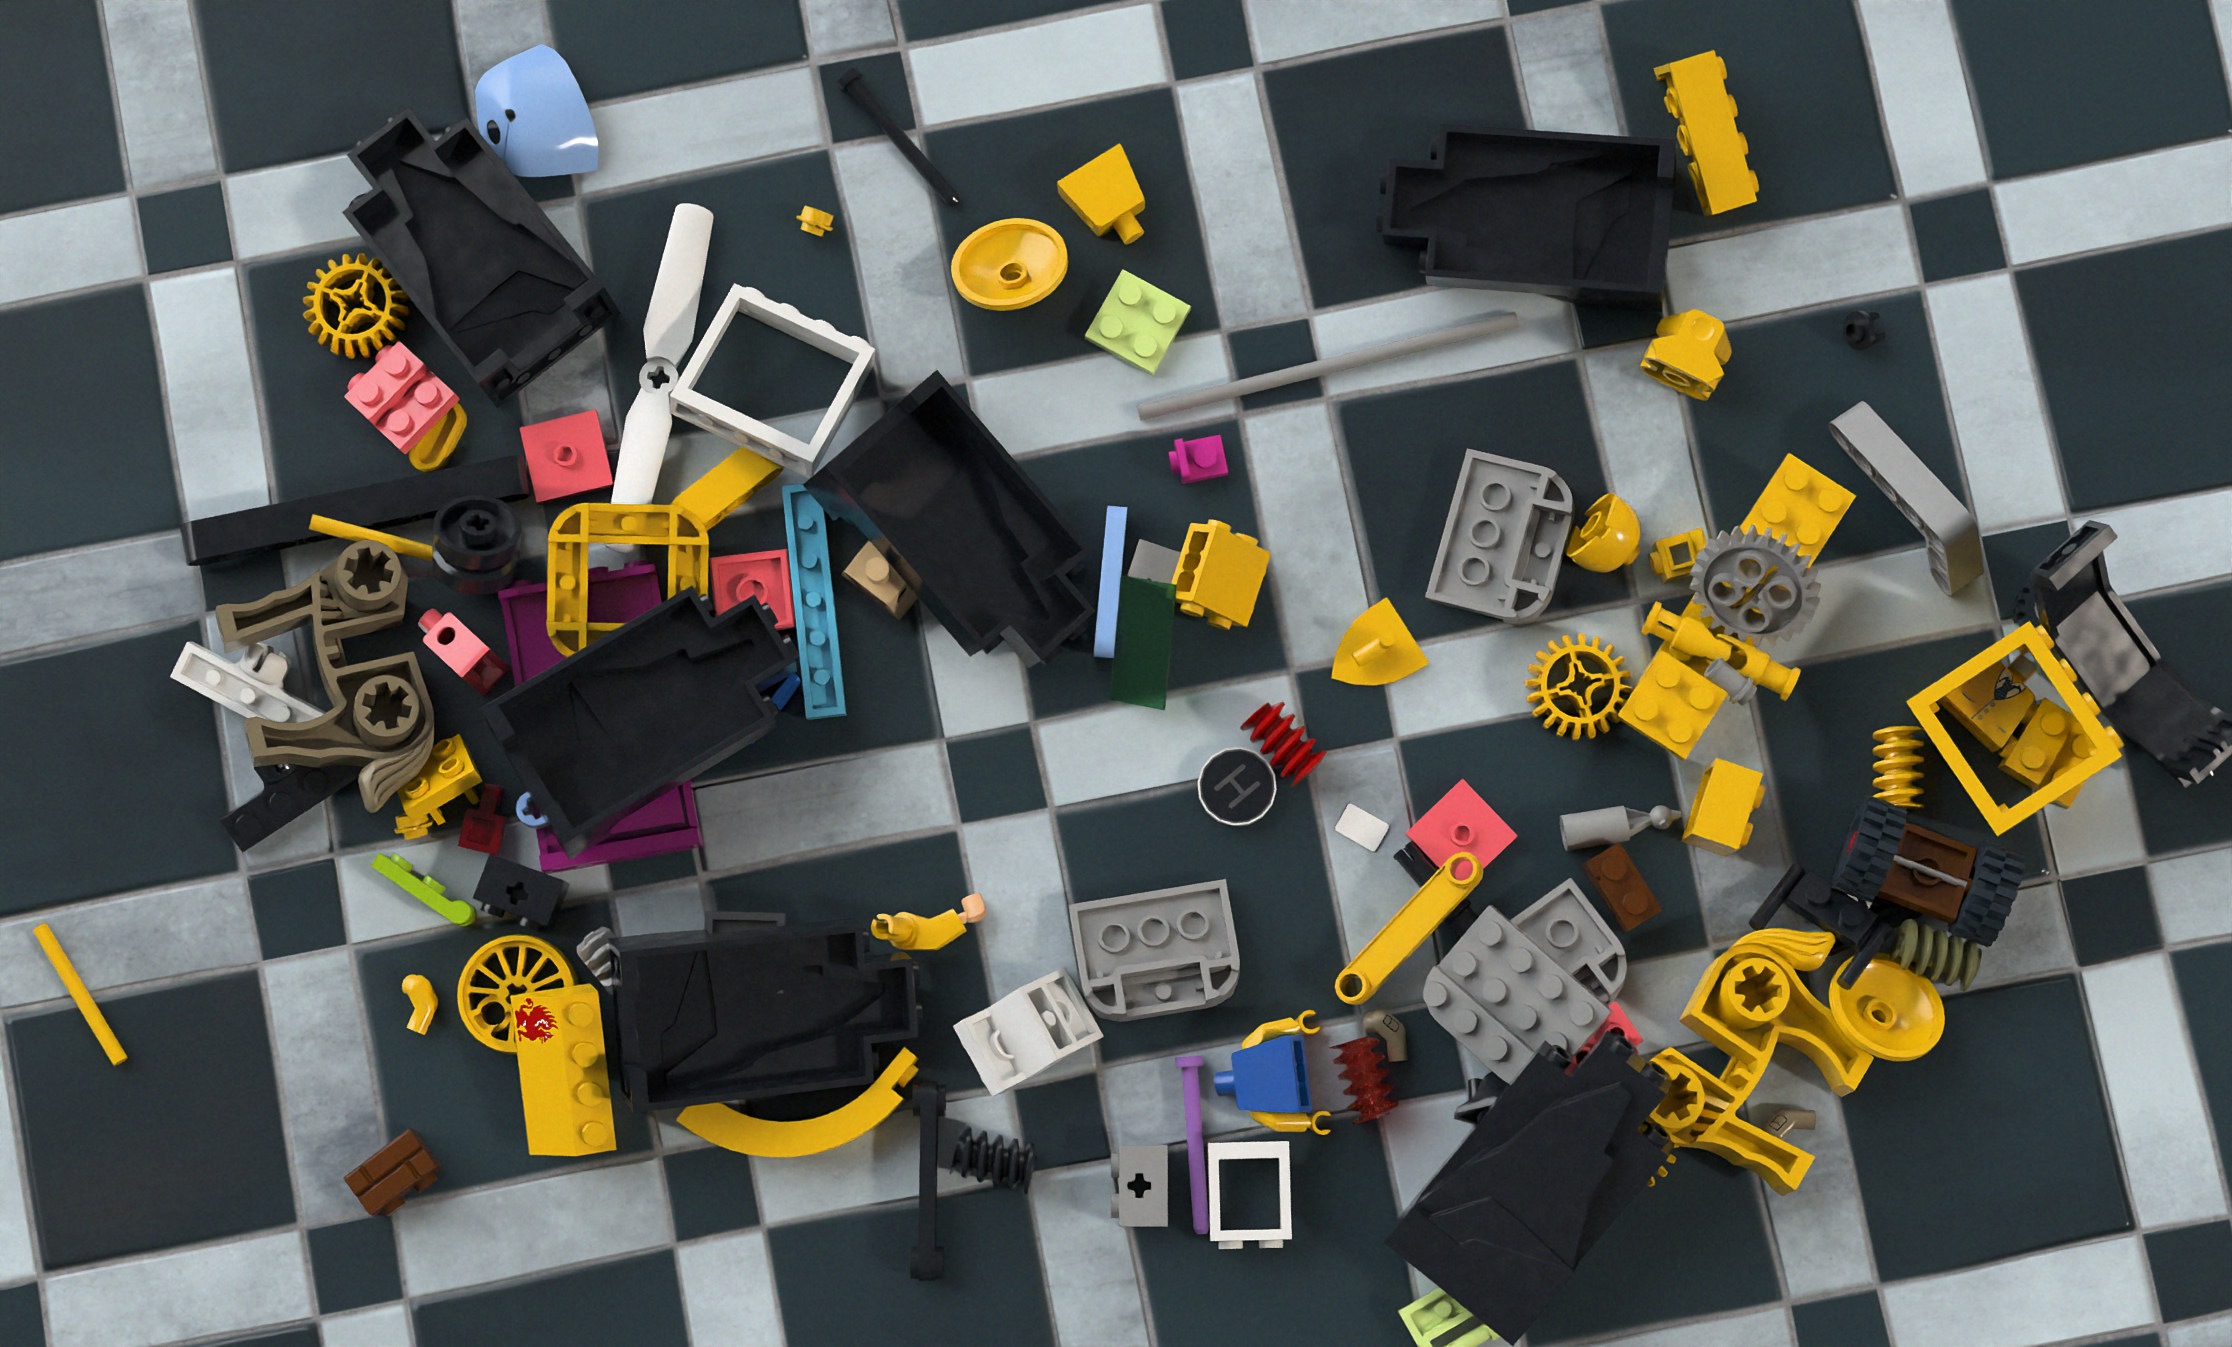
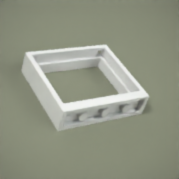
M734 283L670 395V413L810 479L817 470L873 368L875 348L871 347L868 342L860 337H849L836 331L826 321L813 320L800 314L795 307L789 304H778L767 299L755 288H744ZM737 311L853 364L809 445L692 390Z

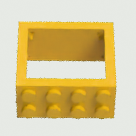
M2030 621L1906 701L1997 837L2122 757L2119 749L2124 746L2112 726L2110 725L2104 729L2095 717L2100 714L2101 710L2088 692L2080 695L2073 685V682L2078 677L2066 659L2063 658L2057 661L2050 649L2055 644L2044 627L2039 625L2034 628ZM2018 649L2022 656L2030 651L2081 724L2094 746L2087 749L2091 757L2008 809L2005 803L1997 807L1934 713L1940 710L1936 701Z

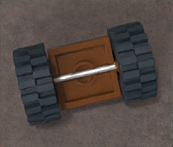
M1866 795L1861 801L1860 807L1858 806L1854 819L1851 820L1849 830L1843 839V845L1839 850L1838 860L1833 869L1834 874L1831 878V888L1867 902H1872L1875 896L1946 922L1948 923L1949 933L1982 946L1990 947L1993 941H1996L1998 938L1999 930L2002 931L2007 916L2009 917L2012 910V903L2017 897V889L2022 881L2021 874L2025 868L2024 854L1986 839L1982 843L1980 842L1977 849L1910 824L1905 819L1907 816L1906 809Z

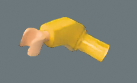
M975 893L961 900L964 912L958 915L953 908L930 919L907 912H901L895 916L882 913L877 915L879 920L873 919L871 931L877 939L890 940L892 945L898 949L939 950L967 931L963 924L983 920L987 910L981 894Z

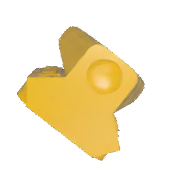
M1697 309L1663 317L1656 329L1660 338L1651 341L1643 355L1639 369L1646 376L1685 395L1707 401L1724 376L1720 365L1726 364L1732 353L1723 322Z

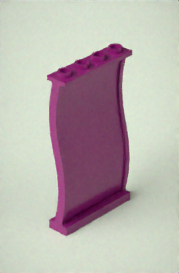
M634 560L624 563L625 569L609 571V567L605 566L588 569L587 623H628L661 604L663 597L659 581L660 575L655 564H648L647 560ZM546 577L547 582L531 585L530 580L514 581L507 586L508 589L498 591L507 632L515 687L567 658L556 649L547 632L548 577ZM691 779L620 820L610 830V837L571 860L567 858L549 826L536 829L541 871L546 874L704 847ZM531 800L533 817L539 819L542 815L533 800Z

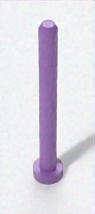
M1203 1055L1175 1057L1176 1067H1182L1193 1229L1196 1234H1207L1210 1227L1198 1066L1204 1065Z

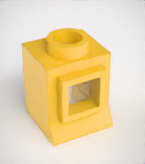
M1702 527L1655 541L1652 545V552L1648 553L1650 567L1655 576L1660 575L1663 584L1692 576L1690 572L1696 563L1695 559L1700 550H1704L1706 545Z

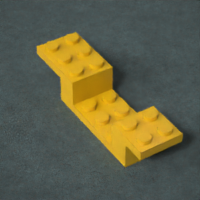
M1788 453L1739 527L1744 534H1747L1750 526L1755 525L1758 535H1763L1765 530L1770 527L1772 529V538L1776 540L1782 534H1787L1785 545L1790 547L1793 544L1800 543L1801 546L1797 555L1799 557L1810 555L1812 558L1806 567L1810 568L1856 495ZM1747 558L1751 563L1759 564L1757 561ZM1772 566L1758 584H1764L1767 575L1778 567ZM1722 582L1725 586L1733 588L1730 584ZM1777 585L1782 590L1789 591L1786 587ZM1747 588L1743 597L1732 605L1736 607L1741 604L1752 589ZM1694 594L1680 617L1689 616L1704 623L1706 628L1716 637H1719L1717 636L1718 634H1724L1725 627L1722 625L1714 629L1710 628L1714 619L1712 615L1700 617L1699 614L1704 604H1693ZM1751 608L1756 613L1763 614L1758 609ZM1733 632L1730 637L1738 639V634ZM1747 637L1744 643L1755 647L1752 637ZM1664 640L1635 684L1630 697L1616 718L1684 761L1721 706L1728 692L1704 677L1707 668L1710 666L1705 660L1708 657L1686 655L1671 648V643ZM1733 644L1731 655L1725 662L1733 668H1739L1746 661V653L1741 647Z

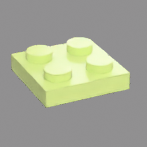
M1122 269L1086 332L1085 339L1153 376L1190 312L1191 306Z

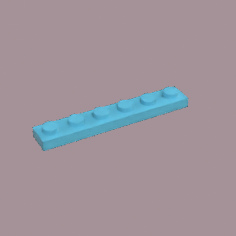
M804 483L782 485L806 719L847 716L825 510L803 486Z

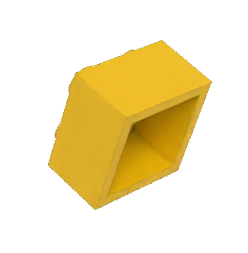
M1716 758L1704 769L1681 842L1724 857L1740 850L1741 846H1746L1753 828V824L1747 822L1749 815L1754 808H1759L1766 786L1760 784L1763 773Z

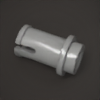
M1722 657L1715 659L1704 675L1706 679H1709L1715 685L1728 692L1730 696L1729 701L1732 704L1738 702L1741 706L1745 705L1757 690V687L1752 684L1753 678L1742 676L1726 663Z

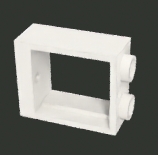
M1289 1141L1208 1143L1210 1241H1218V1249L1243 1248V1240H1259V1248H1283V1239H1292ZM1278 1158L1280 1229L1221 1231L1219 1160Z

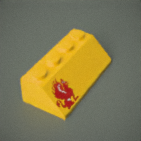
M589 983L510 995L529 1154L581 1156L617 1150L598 991Z

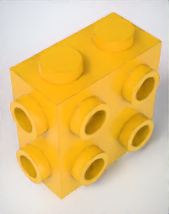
M1210 519L1207 524H1190L1167 598L1181 604L1180 611L1196 617H1202L1203 615L1208 617L1207 624L1222 630H1230L1231 625L1247 627L1271 553L1258 547L1257 539L1245 534H1233L1230 532V525Z

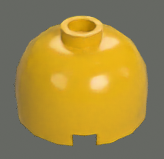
M1607 493L1586 511L1585 515L1589 517V520L1585 523L1582 530L1577 525L1575 526L1565 549L1566 555L1576 564L1589 571L1600 573L1613 571L1622 564L1630 565L1636 559L1641 549L1638 545L1641 538V522L1635 510L1621 497L1613 493Z

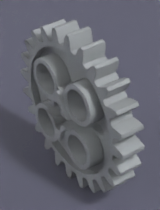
M1755 525L1750 526L1747 534H1744L1739 526L1734 527L1730 536L1722 530L1716 541L1711 538L1707 541L1704 550L1701 549L1695 559L1696 563L1690 572V575L1694 578L1689 589L1697 592L1692 602L1693 604H1704L1699 614L1700 617L1712 615L1714 619L1710 626L1711 629L1722 625L1725 627L1724 634L1730 636L1733 632L1737 633L1738 640L1745 642L1747 637H1752L1755 647H1759L1762 639L1766 638L1771 646H1775L1779 636L1788 642L1794 632L1801 634L1806 623L1811 622L1815 614L1814 610H1816L1820 602V598L1817 595L1820 591L1821 583L1815 582L1819 571L1816 568H1806L1812 557L1810 555L1800 557L1797 555L1801 546L1800 543L1793 544L1790 547L1785 545L1787 540V534L1785 533L1777 540L1772 538V529L1770 527L1765 530L1763 535H1758ZM1747 558L1753 559L1759 564H1753ZM1772 566L1778 567L1767 575L1764 584H1758ZM1722 582L1730 584L1733 588L1725 586ZM1777 585H1782L1786 587L1789 591L1782 590ZM1747 588L1752 589L1741 604L1736 607L1732 605L1743 597ZM1751 608L1758 609L1763 614L1756 613Z

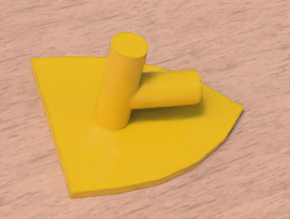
M1386 597L1360 615L1346 631L1334 657L1331 679L1352 685L1377 686L1403 679L1428 665L1429 661Z

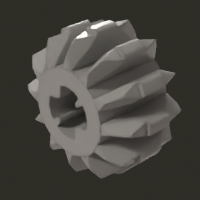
M601 926L595 932L592 931L583 938L584 940L577 946V954L608 993L613 995L608 938H616V936L609 928Z

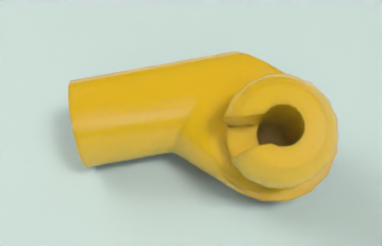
M411 974L402 983L403 992L408 994L415 1008L406 1028L425 1035L438 1007V998L428 979L422 975Z

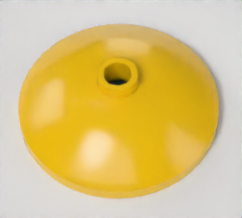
M1025 218L1004 219L987 224L970 234L956 250L952 260L951 272L956 289L964 299L973 305L989 310H1016L1037 303L1057 288L1067 271L1068 253L1062 237L1056 230L1045 223Z
M1878 952L1852 988L1845 990L1838 985L1837 979L1854 956L1846 960L1835 972L1829 987L1831 1011L1844 1034L1864 1051L1885 1060L1910 1061L1928 1053L1939 1041L1945 1024L1942 1001L1930 980L1923 973L1920 976L1916 975L1915 966L1912 964L1909 965L1907 970L1900 969L1901 958L1896 957L1894 960H1891L1890 954Z

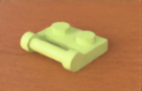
M1439 1287L1398 1310L1417 1347H1432L1430 1343L1432 1339L1474 1316ZM1483 1323L1443 1347H1476L1490 1338L1495 1341L1500 1336Z

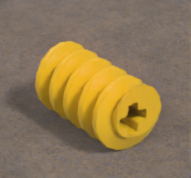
M1892 726L1873 733L1874 740L1884 743L1873 748L1874 756L1884 759L1873 764V770L1884 775L1873 780L1874 787L1884 790V792L1875 794L1873 797L1906 810L1924 808V805L1912 801V797L1924 793V789L1912 785V781L1924 778V773L1912 769L1913 765L1924 762V757L1912 754L1913 749L1924 746L1923 741L1912 738V734L1923 731V728Z

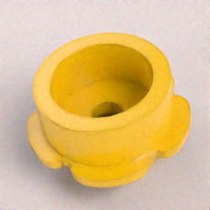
M804 205L801 216H796L798 220L802 221L800 229L809 233L823 236L825 230H833V227H830L834 216L824 211Z
M407 813L395 817L398 828L394 829L397 834L403 833L405 840L422 837L428 834L427 827L432 825L433 820H429L427 814L412 822Z

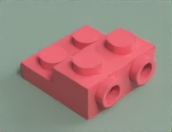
M398 341L394 346L387 345L377 353L375 358L376 364L367 374L359 373L350 380L348 384L349 392L344 397L406 455L460 398L407 347Z

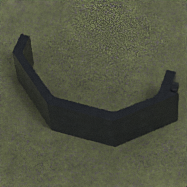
M2089 520L2030 572L2040 625L2049 634L2055 644L2054 649L2062 659L2065 658L2078 677V682L2091 695L2101 713L2185 789L2191 783L2199 784L2201 781H2205L2213 776L2217 771V767L2232 755V714L2223 712L2214 706L2168 665L2110 585L2103 550L2116 540L2118 536L2110 525Z

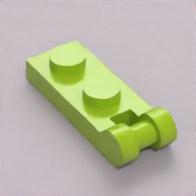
M395 852L390 858L379 853L370 865L451 922L462 927H468L476 921L477 911L473 905L462 900L451 901L443 895L446 889L445 886L428 875L423 880L416 877L410 872L414 865Z

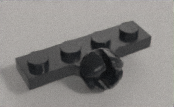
M289 763L282 764V767L278 764L254 767V770L263 781L264 789L221 817L220 821L243 853L357 779L364 767L332 765L316 768Z

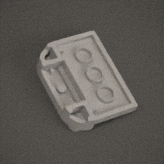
M1467 448L1425 595L1426 600L1503 619L1504 623L1509 624L1535 621L1551 601L1575 515V505L1571 491L1565 481L1558 476L1557 472L1547 467Z
M1571 877L1510 920L1606 1005L1615 999L1622 990L1627 978V961L1624 948Z
M1226 879L1068 905L1083 995L1087 1004L1099 1018L1124 1022L1216 1006L1233 995L1240 975V959Z
M1489 905L1439 965L1431 969L1423 990V999L1433 1018L1507 1083L1512 1081L1545 1040L1552 1046L1558 1045L1564 1048L1573 1059L1613 1013L1612 1009L1493 905Z

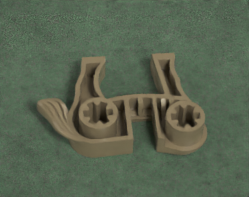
M373 540L353 543L323 571L320 572V569H318L308 579L292 588L272 592L268 596L251 603H227L216 606V621L225 654L299 627L310 625L312 627L313 646L318 670L327 695L334 707L318 718L299 723L275 722L257 716L245 719L244 731L253 767L285 763L316 768L332 765L364 767L359 774L358 783L365 809L369 813L378 812L392 794L421 771L431 754L434 743L433 706L414 652L347 666L341 643L343 638L402 626L408 577L402 562L387 545Z

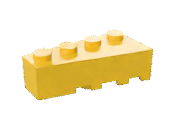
M1715 50L1653 68L1658 81L1666 80L1668 89L1664 101L1668 112L1672 113L1675 118H1679L1681 125L1677 128V138L1680 147L1686 156L1692 155L1694 162L1688 164V170L1704 216L1714 215L1756 202L1755 193L1759 192V184L1755 172L1752 169L1748 170L1744 155L1748 154V145L1742 132L1738 133L1734 117L1738 115L1737 106L1733 96L1726 93L1723 80L1727 78V72L1723 59L1720 56L1716 57Z

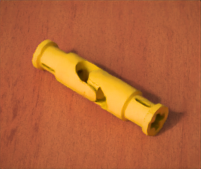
M1655 601L1641 630V633L1644 635L1651 633L1670 642L1671 648L1686 655L1708 657L1705 660L1710 665L1718 657H1722L1724 661H1727L1731 655V648L1735 644L1746 653V661L1741 667L1734 669L1745 678H1753L1752 684L1755 686L1759 684L1780 694V699L1786 701L1790 696L1801 672V669L1797 667L1790 669L1771 660L1770 654L1726 634H1718L1717 636L1719 637H1716L1706 628L1704 623L1689 616L1682 618L1662 608V603ZM1658 621L1663 622V623H1665V624H1667V625H1669V626H1671V627H1673V628H1675V629H1671V628H1669V627H1667V626H1664V625L1658 623Z

